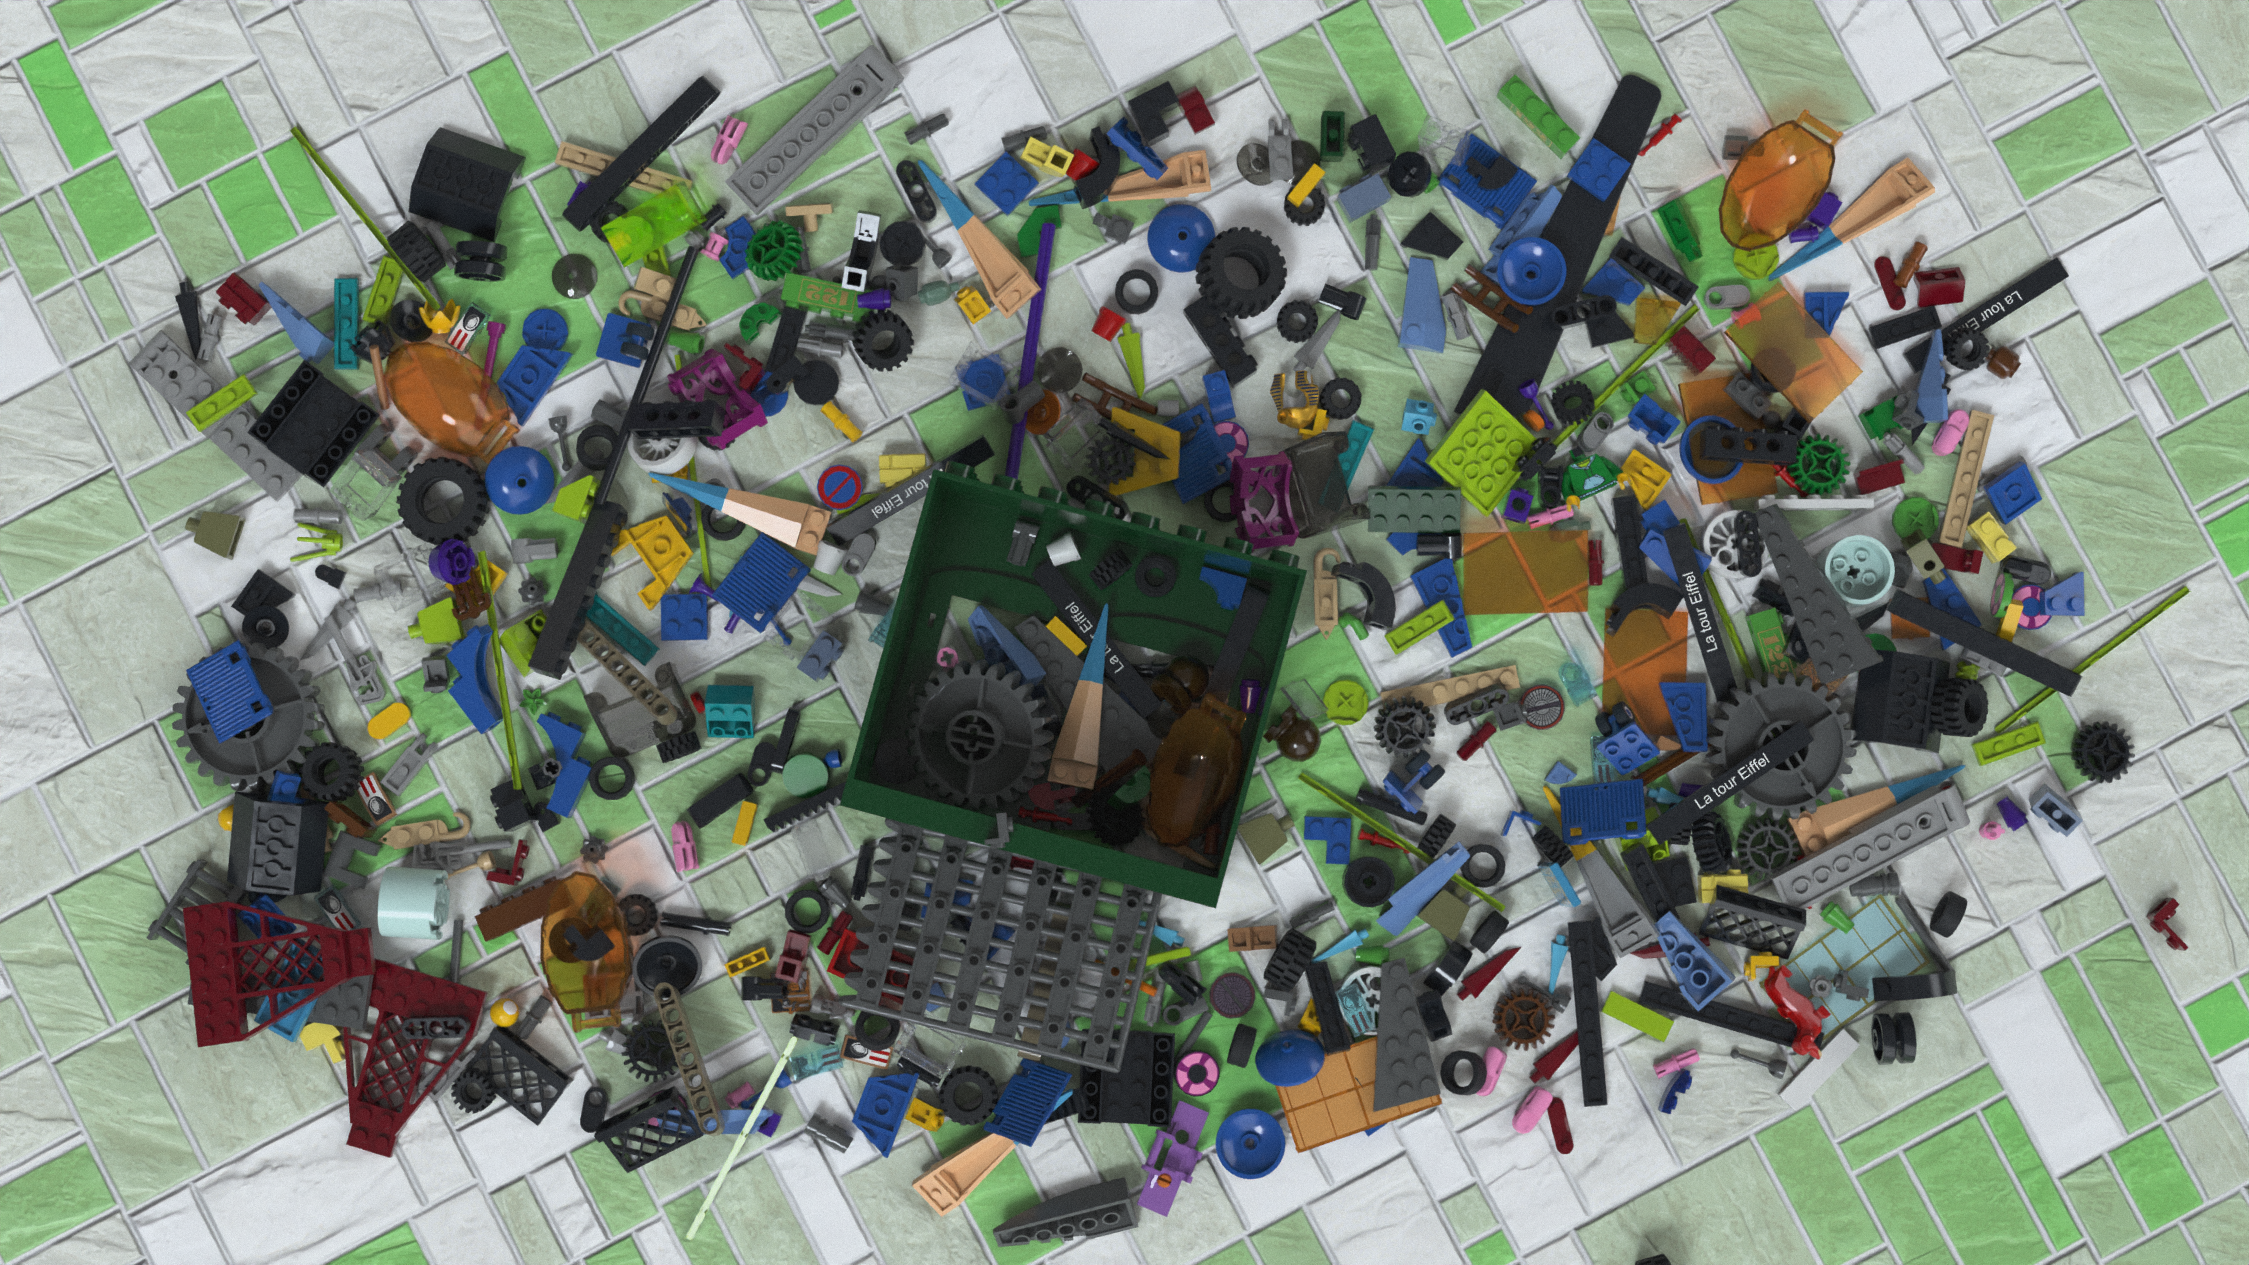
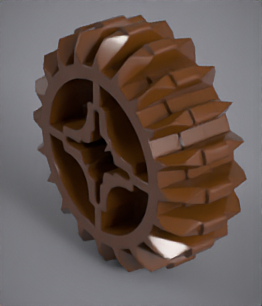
M1519 988V995H1516L1514 990H1510L1512 998L1509 999L1508 996L1503 994L1502 998L1506 1002L1504 1004L1499 1001L1496 1002V1005L1501 1007V1010H1493V1014L1499 1015V1019H1492V1023L1500 1024L1494 1031L1496 1033L1503 1031L1499 1039L1502 1041L1508 1037L1506 1041L1508 1047L1515 1042V1050H1519L1520 1045L1523 1044V1049L1528 1051V1043H1531V1046L1536 1049V1040L1544 1044L1545 1040L1541 1036L1543 1034L1547 1037L1551 1036V1033L1547 1032L1546 1028L1554 1029L1555 1025L1548 1023V1020L1555 1019V1015L1547 1014V1012L1553 1010V1007H1544L1548 999L1544 998L1539 1001L1541 997L1540 992H1537L1532 997L1533 989L1529 988L1526 995H1524V989ZM1529 1000L1535 1003V1005L1527 1010H1521L1515 1002ZM1510 1008L1514 1014V1020L1507 1028L1505 1017ZM1540 1010L1542 1021L1540 1028L1537 1030L1533 1024V1019ZM1518 1013L1522 1015H1526V1013L1529 1014L1526 1018L1529 1026L1525 1025L1524 1023H1521V1025H1519L1521 1019ZM1521 1028H1526L1532 1036L1517 1038L1512 1033Z

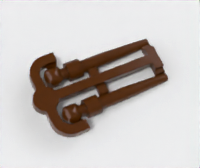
M472 566L469 573L472 585L468 586L467 581L462 582V590H460L459 585H452L459 608L451 610L453 616L460 621L468 618H478L480 613L487 610L492 602L490 594L488 592L484 594L479 586ZM472 590H473V592H474L475 598H477L476 601H477V604L479 605V607H476L475 604H474V601H473V598H472V595H471V592H470V591H472ZM463 594H465V596H466V599H467V602H468V605H469V609H468L467 606H465V605H466V601H465L464 596H462Z

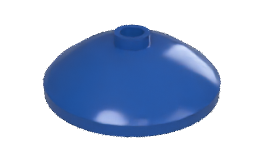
M1177 204L1163 209L1154 217L1148 230L1147 242L1152 257L1160 266L1172 272L1186 273L1196 269L1201 253L1216 236L1213 224L1204 212L1191 205ZM1183 232L1187 238L1180 240L1178 234Z
M1537 237L1522 238L1510 244L1500 256L1497 266L1498 282L1504 293L1520 304H1543L1553 299L1562 289L1566 278V263L1560 250L1551 242ZM1533 272L1535 277L1528 278L1527 273Z
M1703 416L1694 420L1685 428L1679 444L1680 458L1685 469L1695 479L1707 484H1720L1733 478L1740 471L1743 463L1699 460L1700 432L1708 429V426H1721L1722 430H1730V428L1736 426L1719 416ZM1722 438V446L1729 449V441Z
M512 446L497 453L489 462L484 479L486 492L491 501L501 510L511 514H528L541 508L550 498L554 488V472L549 461L539 451L526 446ZM519 479H525L524 486H518L517 482Z
M1296 1029L1284 1030L1271 1035L1259 1046L1255 1056V1063L1260 1076L1273 1085L1284 1087L1300 1085L1311 1080L1321 1070L1325 1061V1052L1320 1040L1307 1031Z
M1242 1109L1229 1115L1220 1125L1216 1135V1152L1221 1164L1231 1174L1243 1179H1258L1273 1172L1280 1164L1285 1152V1136L1279 1123L1270 1114L1258 1109ZM1248 1138L1254 1140L1253 1146L1249 1147L1245 1144Z

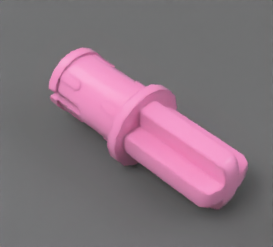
M1565 504L1552 509L1546 508V511L1528 515L1527 520L1530 522L1529 526L1532 530L1546 524L1554 525L1553 522L1572 517L1574 513L1572 506L1571 511L1568 512Z
M1991 821L1982 824L1979 828V833L1984 838L1995 840L2005 833V829H2001V824Z
M1692 1048L1676 1056L1672 1054L1671 1058L1654 1064L1653 1068L1658 1079L1677 1070L1681 1072V1068L1698 1062L1700 1058L1696 1049Z

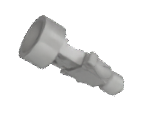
M814 994L809 1012L830 1014L829 1019H843L844 1015L850 1018L855 1016L854 1009L841 1006L837 997L834 998V1001L823 998L824 996Z

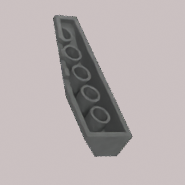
M1125 1177L1080 1188L1035 1205L994 1228L993 1234L998 1247L1027 1245L1031 1240L1049 1243L1053 1238H1064V1241H1071L1075 1236H1086V1239H1093L1139 1226L1130 1190Z

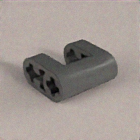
M382 423L362 442L354 455L389 486L414 462L418 453L410 446H407L391 461L379 450L393 433L385 423Z
M340 830L323 874L352 886L365 889L369 878L349 870V864L355 849L372 856H377L381 845L359 836L356 838L350 833Z

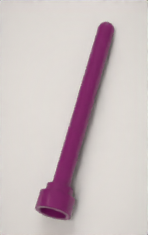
M488 321L486 329L490 338L473 428L476 431L481 430L483 426L499 338H502V334H505L506 329L505 324Z

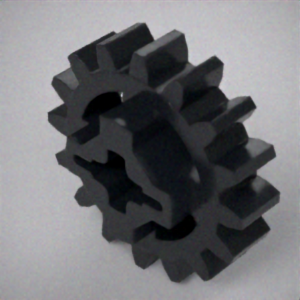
M1102 436V442L1095 439L1094 443L1096 446L1088 447L1092 452L1091 455H1085V458L1090 459V463L1085 466L1092 468L1089 475H1097V482H1101L1104 479L1105 485H1110L1111 480L1114 485L1119 484L1118 479L1126 481L1125 474L1133 473L1129 467L1136 464L1131 461L1135 453H1129L1132 446L1129 444L1124 445L1125 442L1117 441V438L1112 436L1110 440L1108 436ZM1107 445H1113L1109 450H1102ZM1108 456H1111V459L1114 461L1113 464H1109ZM1112 470L1119 471L1114 475L1108 476V474H1110Z

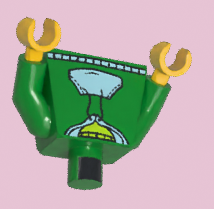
M1578 446L1569 450L1574 463L1567 466L1563 472L1561 493L1566 502V509L1570 512L1571 505H1576L1580 509V501L1617 485L1616 481H1618L1619 487L1622 490L1625 489L1624 481H1629L1631 484H1633L1629 473L1623 472L1606 457L1599 456L1597 453L1586 457L1584 451Z

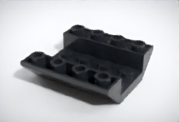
M439 127L425 147L412 182L408 212L495 242L503 222L499 216L513 178H519L526 157Z
M304 360L247 433L296 471L324 488L379 418L380 414L364 402L357 401L324 377L321 371Z
M1875 650L1879 656H1882L1884 661L1858 671L1851 729L1856 731V737L1852 740L1914 748L1918 751L1939 754L1941 733L1935 728L1934 720L1931 718V706L1933 704L1931 699L1935 694L1934 690L1938 687V684L1949 677L1950 662L1910 653Z
M236 791L227 882L246 891L291 896L321 892L329 814L324 808L329 802L306 799L304 804L263 800L259 799V794Z
M1082 1029V1031L1089 1032V1029ZM1113 1029L1111 1038L1118 1040L1120 1029ZM1130 1030L1121 1070L1118 1073L1080 1065L1079 1088L1084 1087L1091 1110L1079 1113L1078 1123L1101 1124V1122L1171 1127L1175 1033ZM1082 1041L1081 1044V1055H1083L1086 1045L1085 1041ZM1109 1047L1106 1061L1113 1063L1116 1049Z

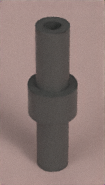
M1328 902L1314 909L1312 907L1305 910L1306 913L1289 921L1294 929L1309 921L1313 923L1319 920L1320 916L1335 910L1332 902Z

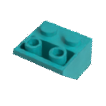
M707 686L705 713L708 737L754 738V686Z

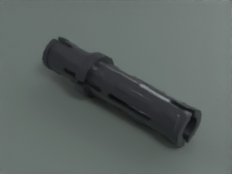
M662 912L661 915L663 919L660 920V926L700 931L704 935L713 933L730 936L731 933L729 929L732 927V922L712 920L708 916L706 918L666 912Z

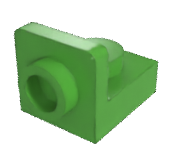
M1644 371L1620 386L1622 398L1625 402H1630L1632 406L1638 403L1644 394L1648 396L1656 390Z

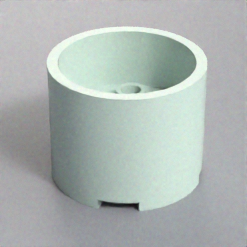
M1865 535L1849 536L1828 545L1822 550L1816 561L1818 563L1817 567L1824 577L1827 576L1845 602L1844 606L1846 608H1856L1880 599L1891 587L1895 574L1894 561L1889 550L1877 539ZM1849 570H1854L1855 574L1852 576H1848L1847 572Z
M387 867L382 877L378 898V927L380 934L387 937L440 940L443 936V932H440L441 926L447 924L450 889H447V885H445V880H448L447 871Z

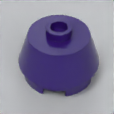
M449 539L432 549L428 560L429 569L435 578L446 583L458 585L470 579L471 566H475L472 548H467L463 541Z

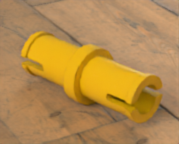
M828 401L821 408L820 412L834 423V427L837 430L840 429L853 443L861 437L863 432L849 420L850 417L847 414H843L831 401Z

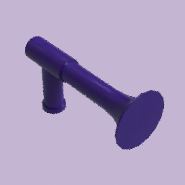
M701 573L693 583L689 594L700 592L716 600L711 596L715 590L703 581ZM733 613L724 630L732 634L740 617Z

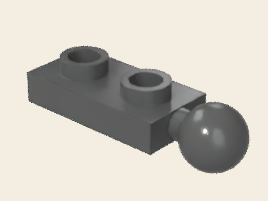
M1741 372L1736 373L1722 389L1754 420H1758L1762 416L1763 424L1770 429L1780 425V414L1776 411L1768 410L1772 402Z

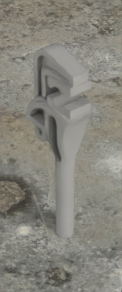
M333 615L324 618L345 659L352 690L357 691L361 686L369 685L368 681H370L374 691L369 689L365 694L356 697L360 705L382 701L385 698L386 690L377 674L376 660L371 662L367 655H361L359 660L355 658Z
M511 839L467 845L446 844L434 841L430 843L432 861H428L425 855L426 849L424 844L414 845L411 865L413 868L446 870L448 874H453V869L462 866V861L459 858L462 855L511 848Z

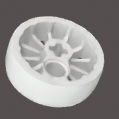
M631 433L627 445L632 459L644 471L660 475H670L682 469L691 460L697 448L698 437L637 439Z
M1728 510L1716 515L1706 524L1700 537V551L1712 556L1710 548H1718L1714 552L1708 568L1715 574L1727 579L1745 578L1739 571L1737 548L1733 549L1731 547L1733 545L1731 541L1736 540L1734 518L1743 510ZM1743 515L1742 524L1746 527L1747 523H1751V520L1746 519V515ZM1724 519H1730L1731 534L1722 523ZM1716 524L1719 526L1725 537L1713 532V528ZM1757 524L1760 537L1759 545L1761 546V563L1763 566L1769 556V552ZM1710 536L1722 541L1723 544H1710ZM1744 538L1742 540L1743 549L1751 551L1747 549V546H1754V542H1747V538ZM1721 551L1728 554L1730 558L1728 563H1722L1719 560V553ZM1750 563L1745 565L1750 573L1756 569V565H1751ZM1733 564L1734 571L1728 570L1727 567Z
M1368 965L1353 970L1343 979L1338 990L1339 994L1352 988L1350 984L1356 978L1364 989V993L1356 990L1358 995L1361 996L1360 1000L1366 1014L1369 1011L1371 1012L1372 1028L1361 1032L1364 1035H1377L1378 1027L1375 1028L1374 1013L1375 1011L1378 1013L1380 989L1373 990L1370 987V981L1374 977H1380L1381 967ZM1369 973L1364 984L1360 976ZM1337 994V1001L1341 1011L1342 1019L1350 1028H1352L1351 1023L1340 1001V998ZM1375 994L1374 997L1378 1002L1377 1004L1373 1003L1372 1007H1369L1366 998Z

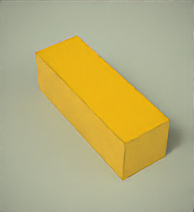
M1314 163L1288 195L1287 200L1298 208L1325 176L1326 172Z
M2012 599L2009 606H2005L2004 611H2007V613L2000 620L1996 632L1997 636L2012 642L2024 607L2022 601Z
M1056 616L1046 625L1077 657L1087 647Z
M748 801L742 802L732 843L747 846L758 804Z
M765 946L724 965L731 978L771 960Z

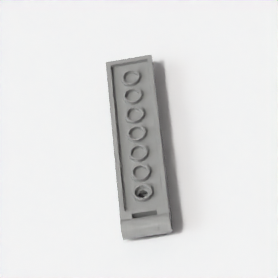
M870 45L725 181L726 184L758 216L822 155L825 156L903 82L905 77L874 45ZM856 89L862 90L860 94H854Z
M162 330L129 362V365L191 423L192 421L186 412L223 388ZM177 372L178 376L173 379V374ZM242 405L201 432L275 501H279L303 476L247 433L257 419Z
M1944 781L1937 787L1932 786L1849 829V835L1770 875V878L1781 903L1806 909L1940 838L1969 825L1970 819L1954 781Z

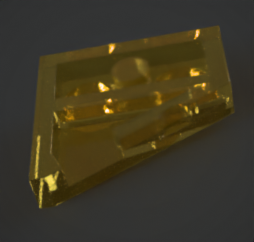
M1637 298L1635 301L1633 343L1656 345L1678 311L1681 303L1677 301Z

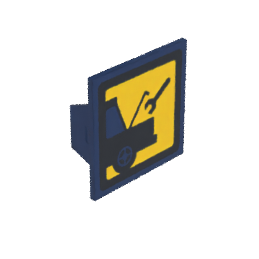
M663 492L662 503L688 537L691 538L692 524L690 521L692 518L689 514L692 509L683 497L673 500L668 493Z

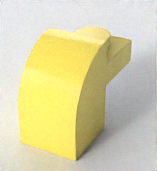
M1029 137L1020 159L1038 167L1039 170L1047 174L1063 177L1074 154L1056 145L1050 147Z
M314 1022L303 1027L299 1036L307 1051L324 1044L333 1064L345 1060L344 1042L338 1039L339 1036L343 1035V1028L341 1026Z

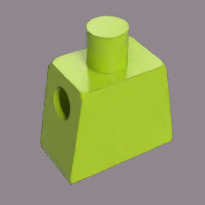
M446 598L417 612L419 623L408 626L410 638L423 636L425 644L429 645L453 643L460 639L464 640L466 636L462 621L456 619L451 610L458 608L455 598Z

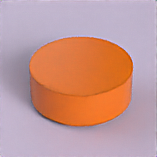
M1529 409L1523 415L1524 421L1532 430L1539 432L1545 426L1541 416L1534 410Z

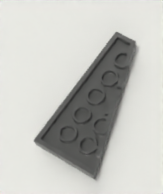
M1405 958L1381 963L1373 1112L1441 1094Z

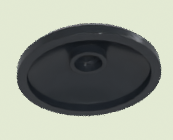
M674 935L655 937L644 943L637 950L632 961L633 978L638 987L651 996H654L655 987L664 982L676 987L680 995L692 989L701 976V955L690 941ZM665 957L670 958L669 960H663ZM666 989L662 993V998H669L671 996L670 989Z

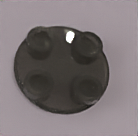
M1064 347L1048 350L1042 355L1037 365L1039 381L1052 392H1068L1078 385L1082 377L1083 368L1080 359L1074 352Z

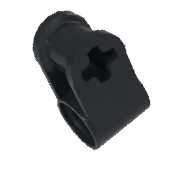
M1540 464L1541 469L1538 471L1537 479L1538 503L1545 509H1552L1561 499L1563 465L1545 467L1543 464ZM1551 492L1555 496V501L1552 503L1547 502L1544 499V493Z

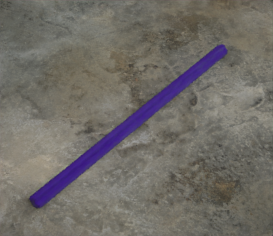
M1043 223L1034 277V281L1042 290L1031 299L1017 392L1033 381L1056 229L1055 224ZM1028 410L1024 413L1025 416L1021 422L1012 424L1005 476L1018 479Z

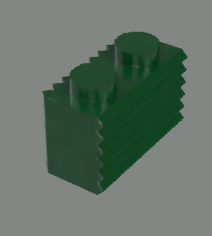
M1322 111L1321 162H1341L1343 160L1345 146V113L1343 111Z

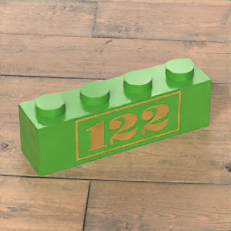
M1516 75L1499 90L1496 97L1560 159L1580 140V137Z
M786 273L781 300L786 303V307L799 309V306L808 308L809 312L821 314L822 311L829 312L831 317L843 319L844 316L852 317V321L858 323L862 322L861 317L863 315L868 317V312L875 310L858 308L857 295L871 292V290L866 289L864 292L842 288V284Z
M1776 608L1746 616L1745 619L1762 673L1771 672L1779 681L1781 672L1789 671L1793 673L1796 682L1798 679L1795 671L1797 662L1781 654L1788 639V635L1786 633L1783 634L1781 627L1783 625L1781 613L1779 611L1776 612Z

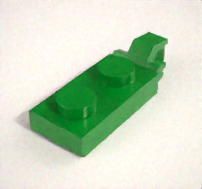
M1676 198L1658 208L1657 211L1676 250L1679 249L1682 254L1685 253L1689 262L1701 258L1703 255L1698 246L1700 245L1699 238L1680 199Z

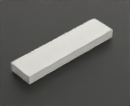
M1841 1028L1820 1050L1822 1053L1821 1058L1817 1060L1813 1057L1778 1095L1794 1111H1797L1860 1045Z

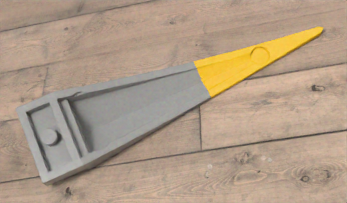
M1544 786L1545 795L1562 828L1561 804L1551 790ZM1580 827L1570 828L1571 836L1582 835ZM1591 840L1586 844L1571 845V851L1587 885L1607 939L1618 956L1622 958L1659 937L1660 933L1648 916L1649 913Z

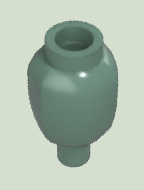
M940 280L923 285L922 290L917 291L921 304L926 303L929 306H933L948 300L951 293L959 291L960 288L958 282L948 284Z
M1574 519L1560 521L1548 529L1551 541L1559 543L1568 542L1580 537L1583 531L1591 530V524L1589 521L1580 523Z

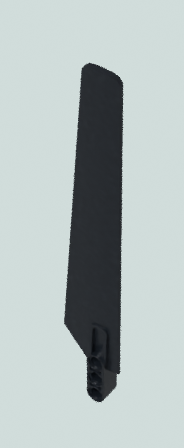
M1627 75L1621 79L1592 139L1595 138L1631 163V165L1604 202L1570 180L1541 237L1554 244L1565 259L1567 271L1564 285L1560 292L1548 302L1530 305L1533 307V311L1529 315L1515 309L1510 304L1507 305L1503 316L1518 324L1519 329L1513 333L1497 324L1454 410L1455 413L1461 415L1481 389L1487 391L1512 416L1527 412L1533 404L1532 398H1525L1518 387L1529 379H1535L1538 388L1541 385L1563 333V330H1556L1550 325V314L1555 308L1575 303L1661 101V91L1657 86L1635 75ZM1528 272L1527 277L1534 278L1535 274ZM1555 314V320L1558 323L1566 322L1564 314Z

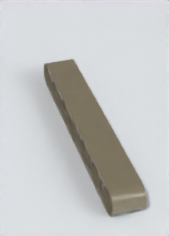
M585 619V626L578 635L577 643L662 725L672 724L677 719V711L669 699ZM590 637H594L591 641L587 642ZM608 651V653L605 656H601L602 653ZM623 665L620 670L616 671L617 667ZM638 679L636 684L631 685L632 681ZM649 694H653L650 699L645 700ZM668 708L666 713L660 714L663 709Z
M1056 901V905L1071 908L1070 904ZM1053 913L1050 927L1066 930L1069 917ZM1047 936L1044 950L1060 953L1063 940ZM1041 959L1038 972L1054 976L1058 962ZM1036 981L1033 995L1049 999L1052 985ZM1030 1004L1027 1018L1043 1021L1046 1008ZM1024 1027L1021 1040L1038 1044L1041 1031ZM1018 1050L1017 1057L1040 1062L1041 1055Z
M665 982L660 983L654 989V998L699 1128L707 1135L719 1136L725 1129V1122L680 993L673 985ZM670 989L671 996L667 1000H663L662 993L664 990ZM677 1010L679 1016L677 1020L671 1022L670 1014ZM685 1032V1041L678 1043L677 1036L679 1033ZM692 1053L694 1060L690 1065H686L685 1057ZM700 1075L701 1084L694 1087L692 1080L695 1076ZM708 1097L709 1105L705 1109H701V1099ZM711 1119L717 1121V1126L713 1131H709L707 1127Z

